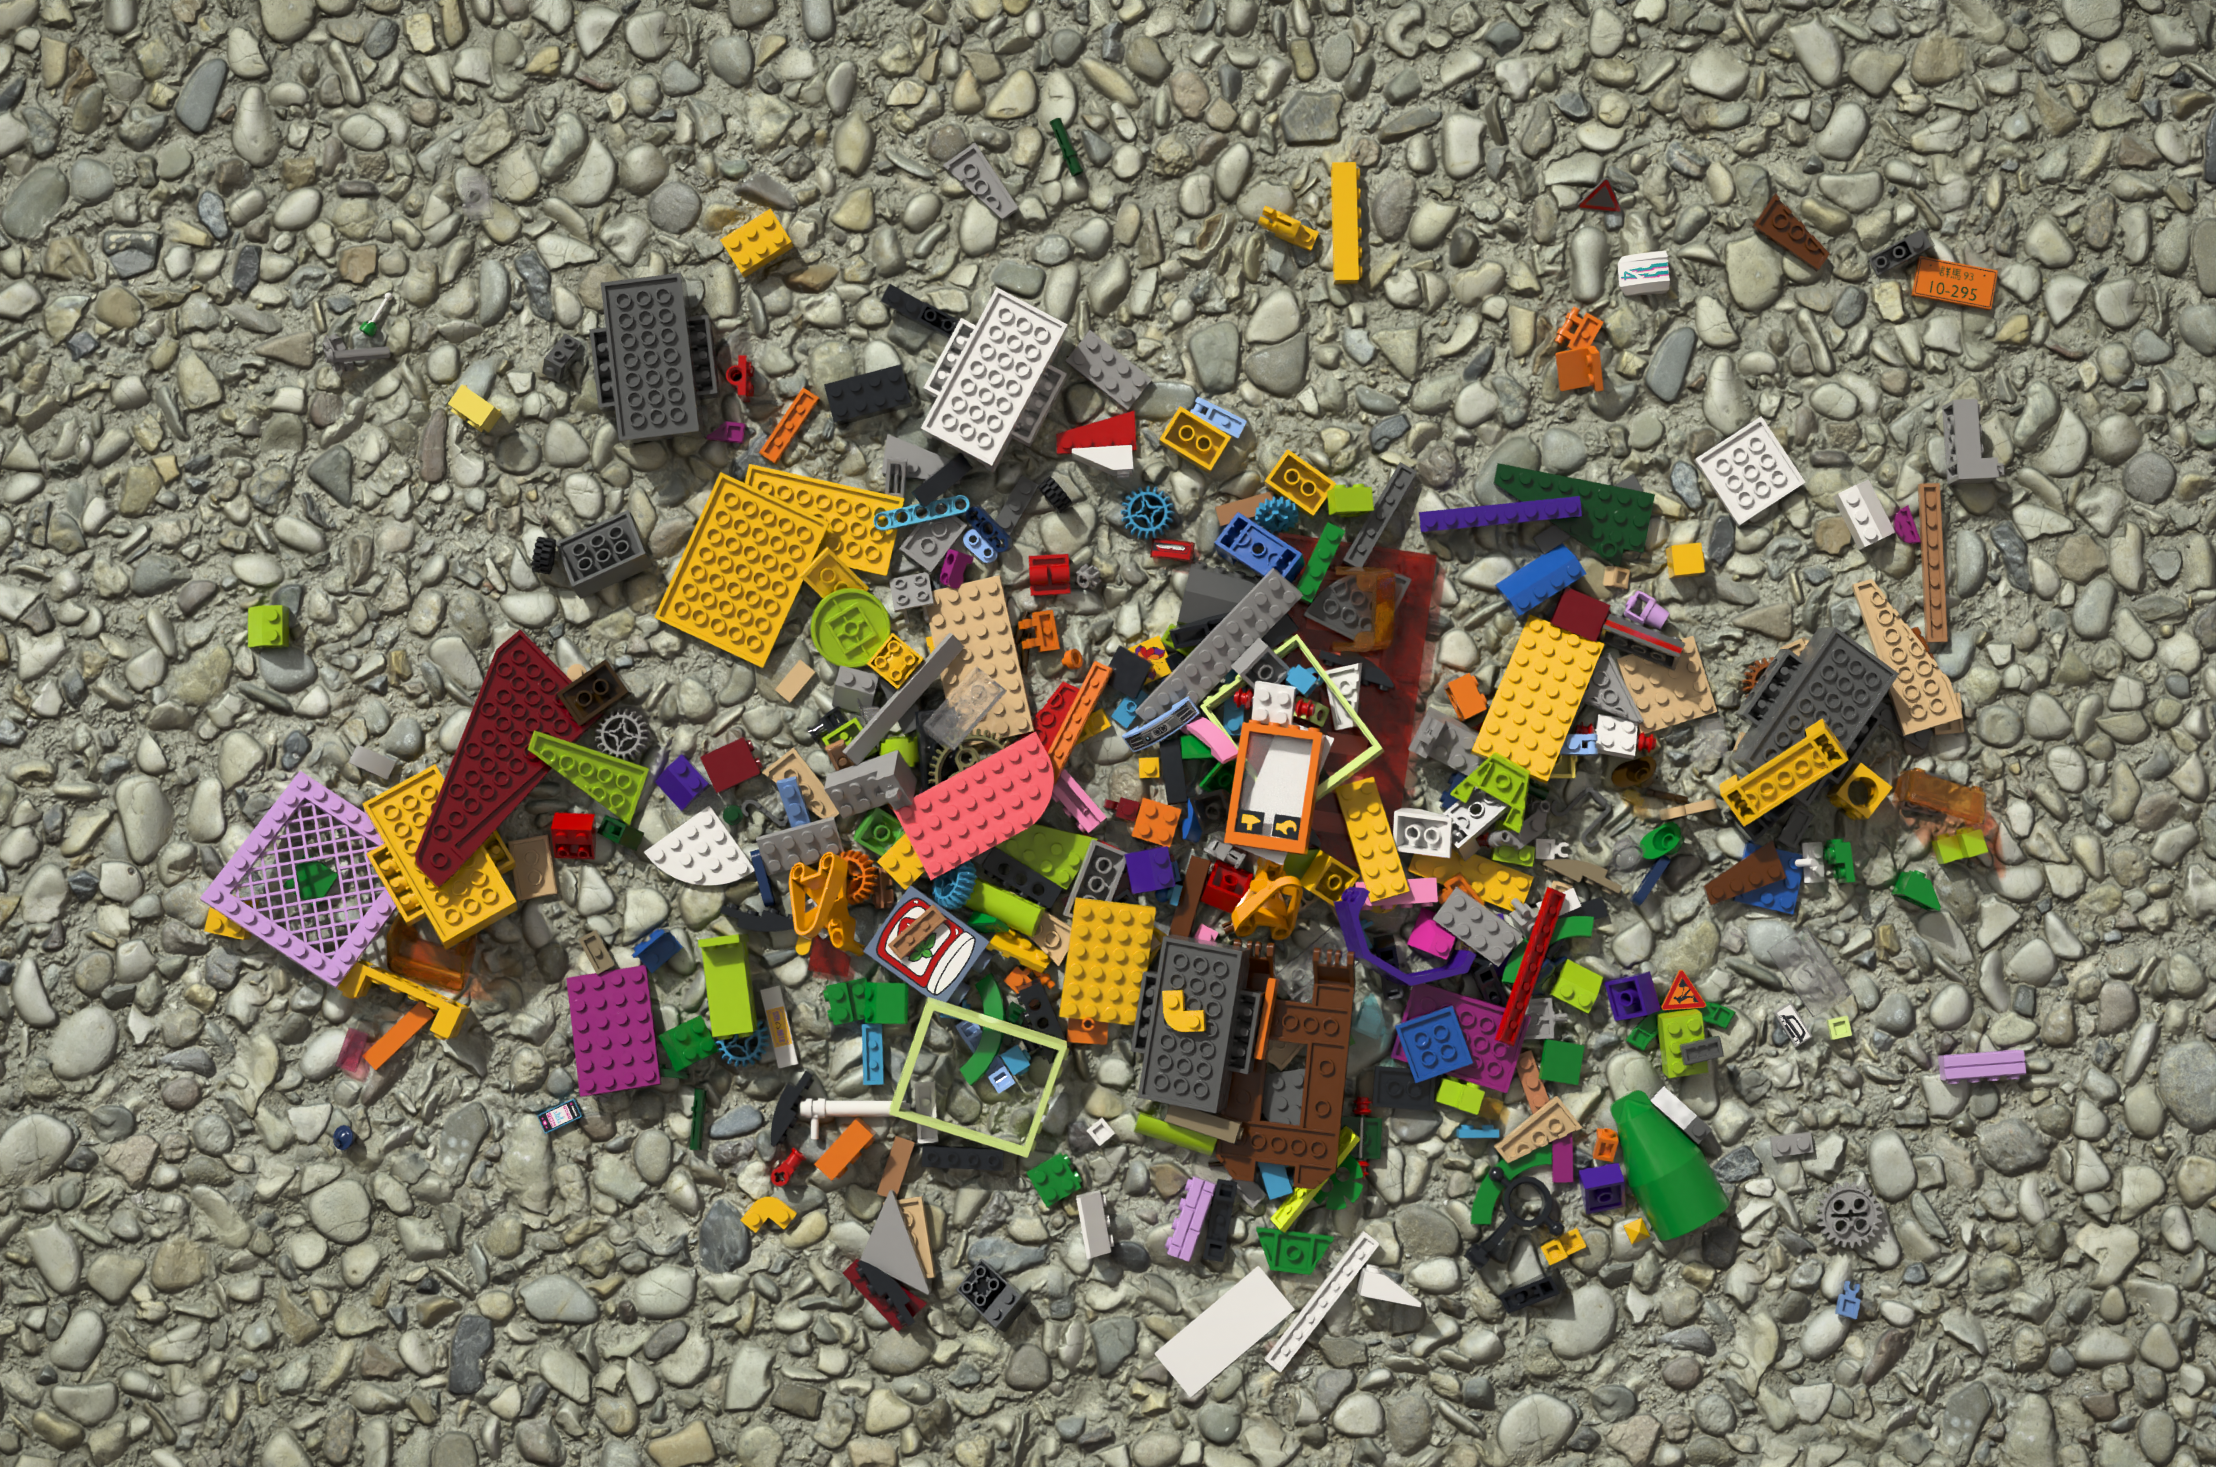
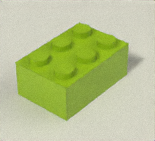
M1697 1009L1656 1014L1663 1073L1668 1078L1709 1073L1707 1061L1683 1065L1679 1047L1680 1044L1705 1039L1702 1013Z

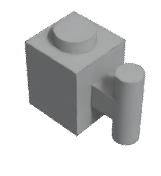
M1514 898L1511 904L1516 910L1509 913L1514 927L1523 933L1526 939H1529L1537 914L1526 903L1522 904L1517 898Z

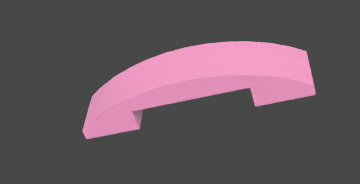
M1197 715L1180 728L1187 736L1193 734L1210 747L1211 755L1222 764L1236 758L1238 755V750L1224 732L1202 716Z

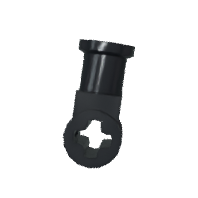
M839 706L827 712L820 718L821 721L813 727H807L816 743L824 735L830 734L849 722L845 720Z

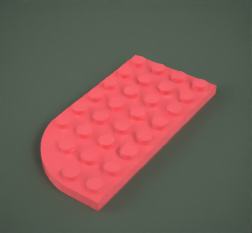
M1034 732L915 796L912 805L894 810L930 880L941 876L1034 825L1047 809L1054 788L1053 765L1039 736Z

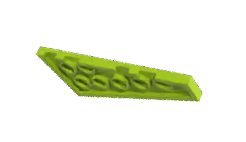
M534 730L528 747L530 752L630 825L649 768Z
M1034 824L995 847L1067 890L1083 863L1091 840L1097 841L1098 838Z

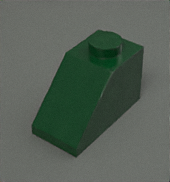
M608 815L604 816L597 832L637 851L638 846L641 844L644 832Z

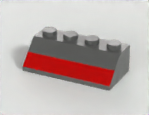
M1609 614L1602 628L1599 641L1674 671L1685 646V643L1677 637H1668L1659 630H1650L1641 623H1632L1620 615Z

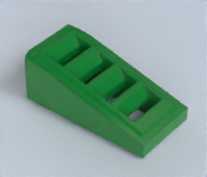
M974 911L967 922L971 928L979 933H998L1010 930L1009 926L998 918L978 911Z

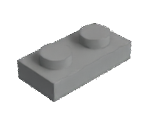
M1811 1132L1769 1136L1772 1157L1814 1152Z

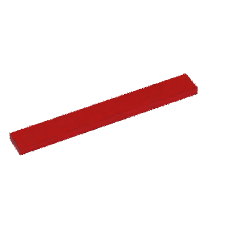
M1547 887L1495 1037V1040L1514 1047L1566 896V894L1553 888Z

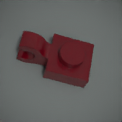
M1120 797L1119 803L1105 799L1103 807L1116 810L1115 817L1135 822L1140 802Z

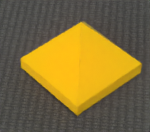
M1642 1218L1623 1226L1631 1244L1650 1237Z

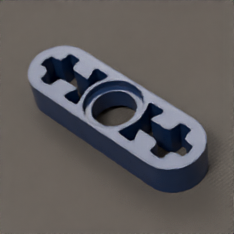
M975 506L969 508L966 512V519L995 551H1009L1012 548V539L982 507ZM973 512H978L977 517L979 519H974L975 514ZM987 524H991L993 527L991 535H988L985 531ZM1000 540H1005L1003 543L1005 547H1000Z
M759 849L750 851L764 906L776 905L769 876H767Z
M1663 855L1656 859L1632 895L1630 902L1638 907L1644 902L1671 860L1669 857Z

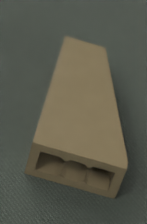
M1172 1104L1169 1105L1165 1118L1166 1122L1234 1144L1237 1142V1139L1241 1140L1244 1128H1241L1243 1122L1218 1113Z

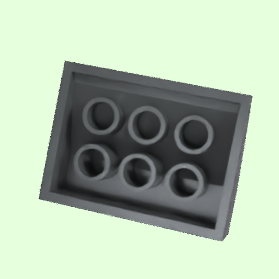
M629 510L556 542L571 586L580 599L653 567Z

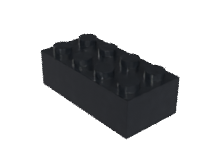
M901 364L824 384L836 427L912 407Z

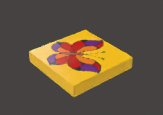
M1159 635L1128 648V650L1154 664L1144 685L1172 673L1165 660L1169 656L1163 643L1160 641Z

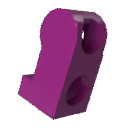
M948 549L940 575L942 585L953 589L959 588L963 583V573L967 563L972 564L974 557Z

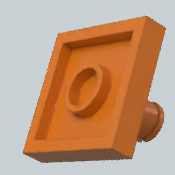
M1089 1017L1084 1020L1068 1018L1067 1042L1107 1045L1108 1022L1094 1021Z

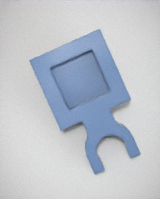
M1845 1281V1295L1839 1294L1835 1314L1855 1320L1858 1316L1861 1299L1855 1298L1856 1293L1859 1292L1860 1284H1855L1852 1291L1849 1287L1850 1281Z

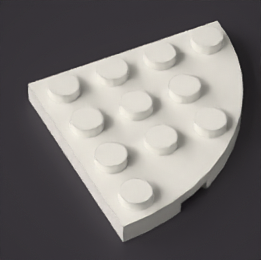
M710 805L644 852L658 868L668 875L697 885L727 884L755 872L752 863Z

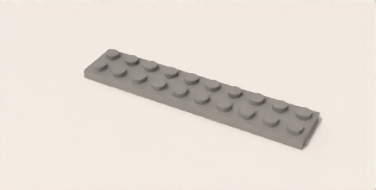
M1272 568L1135 710L1136 714L1149 723L1171 710L1174 704L1188 696L1197 705L1232 669L1231 665L1258 638L1261 639L1303 596L1302 592L1276 569Z

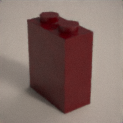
M1565 587L1551 617L1550 625L1596 642V640L1599 641L1601 639V628L1609 614H1611V611H1609L1611 605Z
M742 737L700 757L717 794H721L762 774L761 769H763V765L759 757L755 758L752 752L755 748L750 739L747 740L745 737Z

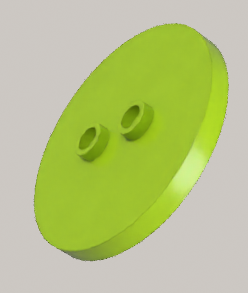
M844 588L830 593L820 601L812 615L810 631L817 651L827 661L839 667L841 665L849 668H858L867 665L868 661L889 638L891 623L886 608L874 595L857 588Z

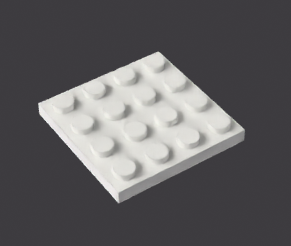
M1762 416L1694 459L1737 526L1805 483Z

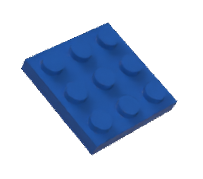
M1746 842L1742 860L1762 846ZM1776 849L1786 878L1735 896L1733 901L1794 914L1804 868L1797 867L1795 861L1803 859V855Z
M1452 1005L1395 1025L1415 1083L1473 1063Z

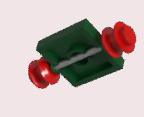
M1357 1097V1100L1352 1101L1356 1103V1108L1352 1109V1111L1360 1115L1358 1117L1342 1116L1341 1131L1347 1126L1360 1138V1141L1349 1154L1356 1158L1362 1169L1363 1177L1359 1179H1365V1175H1369L1366 1172V1167L1370 1166V1164L1362 1160L1364 1158L1380 1159L1382 1118L1366 1117V1115L1372 1112V1110L1368 1109V1105L1373 1102L1369 1101V1097Z

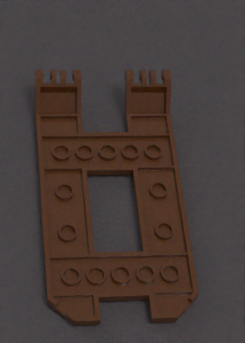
M1235 939L1233 946L1242 947V941ZM1248 941L1247 948L1251 949L1246 988L1266 992L1268 979H1276L1275 943L1267 944V958L1261 957L1262 943L1256 942L1255 956H1253V941ZM1315 947L1313 951L1314 988L1312 1003L1276 1000L1265 1059H1255L1253 1072L1249 1074L1233 1071L1227 1108L1221 1110L1220 1114L1243 1122L1241 1128H1244L1241 1140L1237 1139L1235 1144L1218 1139L1216 1149L1217 1159L1224 1165L1233 1179L1254 1182L1257 1162L1295 1166L1293 1187L1315 1189L1337 1171L1356 986L1355 952H1347V966H1341L1342 951L1336 950L1335 965H1333V949H1328L1327 964H1321L1322 949ZM1269 1040L1308 1044L1300 1125L1261 1121Z

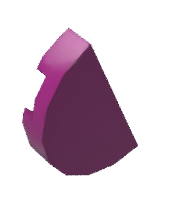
M1907 505L1895 515L1893 522L1894 531L1903 542L1918 544L1921 543L1909 505Z

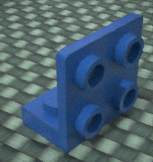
M661 928L649 935L651 939L648 942L645 941L638 944L633 949L635 952L632 956L633 958H639L649 971L654 973L684 947L669 929Z

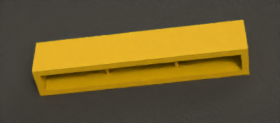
M1332 162L1333 284H1357L1359 278H1362V266L1358 264V258H1362V247L1358 246V239H1361V227H1358L1357 219H1361V208L1357 207V200H1360V188H1357V180H1360V168H1356V162Z

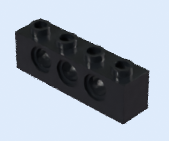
M993 847L982 865V868L985 869L983 873L993 879L995 876L1002 879L1001 884L1009 889L1014 886L1019 889V895L1026 899H1029V897L1037 900L1035 904L1044 908L1048 907L1051 909L1063 889L996 847ZM1002 863H1007L1010 866V871L1006 875H1002L999 872V866ZM1022 873L1027 876L1026 884H1017L1016 876ZM1036 884L1044 886V893L1040 896L1033 893V887Z
M1040 978L1017 987L1019 993L1016 994L1020 1005L1024 1004L1026 1008L1024 1016L1028 1024L1032 1022L1034 1031L1066 1041ZM1034 999L1040 1001V1005L1036 1008L1029 1005ZM1040 1018L1048 1019V1023L1044 1026L1038 1025L1037 1021ZM1041 1045L1042 1048L1039 1051L1043 1060L1047 1059L1049 1064L1053 1063L1058 1050Z
M923 1145L922 1167L1003 1171L1004 1150L998 1148Z

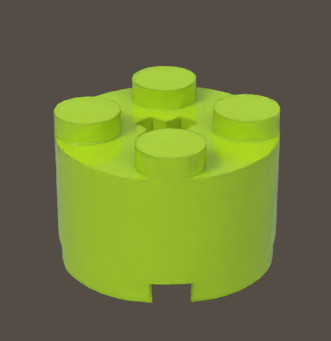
M912 736L889 737L885 741L883 737L879 741V756L899 750L909 767H913L919 762L917 737H914L912 740Z

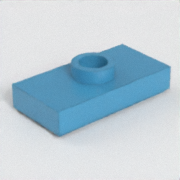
M1141 690L1137 699L1126 696L1111 717L1127 729L1138 715L1135 710L1149 695Z

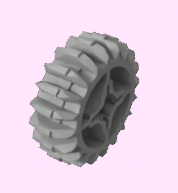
M617 708V715L612 710L609 711L611 718L604 715L603 719L606 722H598V725L602 726V730H595L596 733L601 734V736L595 737V740L602 741L597 747H605L602 751L604 754L609 753L613 757L616 755V758L619 759L623 756L625 761L629 760L628 755H630L631 759L635 760L636 756L634 753L642 755L643 753L639 748H647L646 745L642 744L643 740H650V738L644 737V734L650 733V730H643L648 725L647 722L640 723L643 717L640 715L635 719L637 712L632 711L629 715V709L625 708L623 714L620 708ZM622 719V723H620L616 730H609L615 721ZM628 720L635 724L638 735L629 731ZM622 730H624V733L632 737L623 738L624 740H621V737L614 735V733L619 734V732L622 733ZM607 736L616 739L617 751L610 746ZM636 740L635 745L631 749L623 751L628 741Z

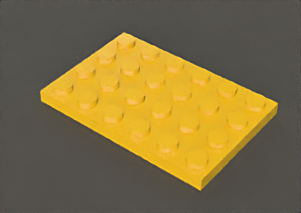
M1075 897L1059 1017L1083 1020L1089 1017L1094 1021L1135 1026L1143 971H1147L1156 912L1155 907Z

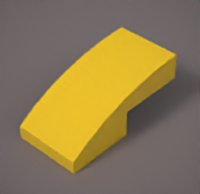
M1103 708L1090 715L1076 745L1112 726Z
M1578 1227L1564 1233L1561 1237L1549 1241L1540 1248L1549 1265H1552L1567 1258L1568 1255L1587 1247V1244Z

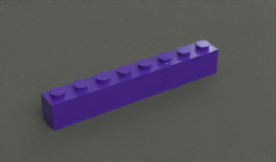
M1580 496L1419 512L1420 532L1582 516Z

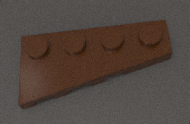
M1775 193L1752 228L1815 271H1818L1830 253L1805 229L1804 224L1796 219L1788 206H1785Z
M1770 840L1703 886L1709 905L1786 878L1773 840Z

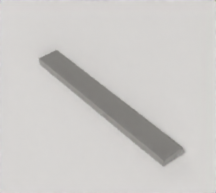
M949 633L842 752L858 766L964 648L963 644L953 634Z

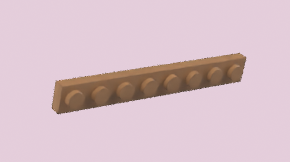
M1940 483L1918 484L1926 643L1948 642Z

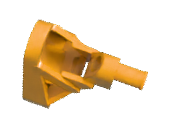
M827 852L820 859L818 873L801 862L796 863L792 867L789 876L795 932L806 939H812L820 933L822 928L828 929L831 942L836 948L844 952L850 951L856 956L861 957L865 953L863 951L866 947L854 940L856 920L849 915L847 909V861L832 852ZM805 893L818 904V906L805 913Z
M1259 856L1255 878L1251 881L1249 890L1234 909L1231 915L1235 933L1239 937L1251 935L1257 926L1261 925L1269 926L1274 940H1283L1288 938L1295 928L1303 894L1302 886L1297 877L1286 875V871L1283 870L1284 863L1280 865ZM1282 894L1292 896L1288 907Z

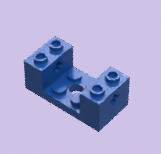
M1237 512L1214 542L1219 556L1233 565L1236 561H1239L1262 577L1274 568L1292 583L1305 566L1301 552ZM1256 546L1264 547V551L1260 554L1254 553L1253 549Z

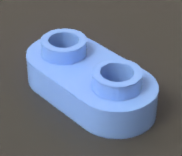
M969 530L965 533L963 537L964 545L983 563L990 564L997 559L998 552L976 530ZM971 536H975L977 538V541L975 543H971L969 541ZM989 549L992 553L990 556H985L984 551Z

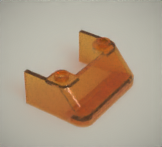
M1335 567L1336 575H1356L1358 588L1362 591L1372 592L1371 631L1359 632L1354 638V643L1332 642L1333 651L1366 652L1390 647L1393 643L1396 586L1394 572L1389 568Z
M1916 767L1913 770L1900 772L1892 802H1909L1966 820L1964 825L1967 826L1984 824L1987 794L1983 792V788L1977 786L1969 788L1925 774V770Z
M398 912L387 933V967L391 972L453 991H462L467 983L476 954L477 933L473 934L468 942H459L455 949L448 948L446 950L443 945L419 939L417 930L413 926L408 927L403 924V917Z

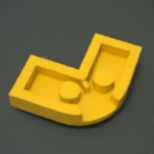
M1184 990L1162 991L1164 1018L1170 1027L1181 1032L1206 1031L1205 1010H1185Z
M763 1197L750 1207L740 1221L755 1233L768 1217L785 1229L797 1215V1212L777 1197Z

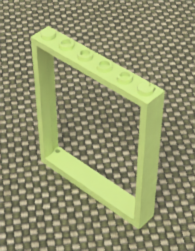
M1296 634L1286 638L1282 646L1279 648L1275 647L1272 650L1282 659L1299 646L1373 745L1318 786L1316 803L1385 751ZM1239 674L1235 677V681L1231 684L1223 685L1219 689V693L1215 696H1208L1200 706L1210 721L1224 732L1237 750L1239 747L1212 710L1248 684ZM1246 758L1245 768L1256 782L1258 773Z
M928 997L893 1096L889 1114L1028 1158L1029 1153L1033 1152L1036 1146V1141L1034 1140L1036 1133L1040 1134L1043 1126V1122H1041L1042 1116H1046L1050 1105L1047 1103L1048 1099L1053 1097L1056 1085H1054L1056 1078L1059 1079L1063 1069L1061 1067L1062 1060L1067 1059L1069 1053L1067 1042ZM933 1011L1058 1050L1024 1146L900 1107Z

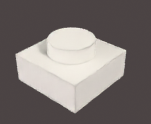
M1100 1118L1087 1129V1132L1099 1146L1115 1134L1103 1118Z

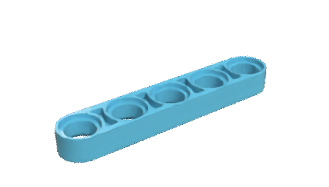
M963 495L935 500L925 507L927 516L923 519L916 516L917 510L923 508L921 504L880 512L874 517V525L880 531H888L961 515L969 510L970 503L968 498ZM959 499L966 501L967 505L963 510H958L955 507V503ZM938 504H945L947 506V511L944 514L936 512ZM900 512H905L908 515V519L904 523L897 521V515ZM881 516L888 518V525L885 527H880L877 524V520Z

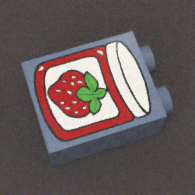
M913 885L909 886L863 951L926 997L946 1003L949 1001L955 1006H959L971 989L969 985L963 982L970 970L973 968L981 974L995 955L986 949L990 942L989 939L971 928L947 909L938 905L937 902ZM934 904L947 920L906 957L900 960L888 944Z

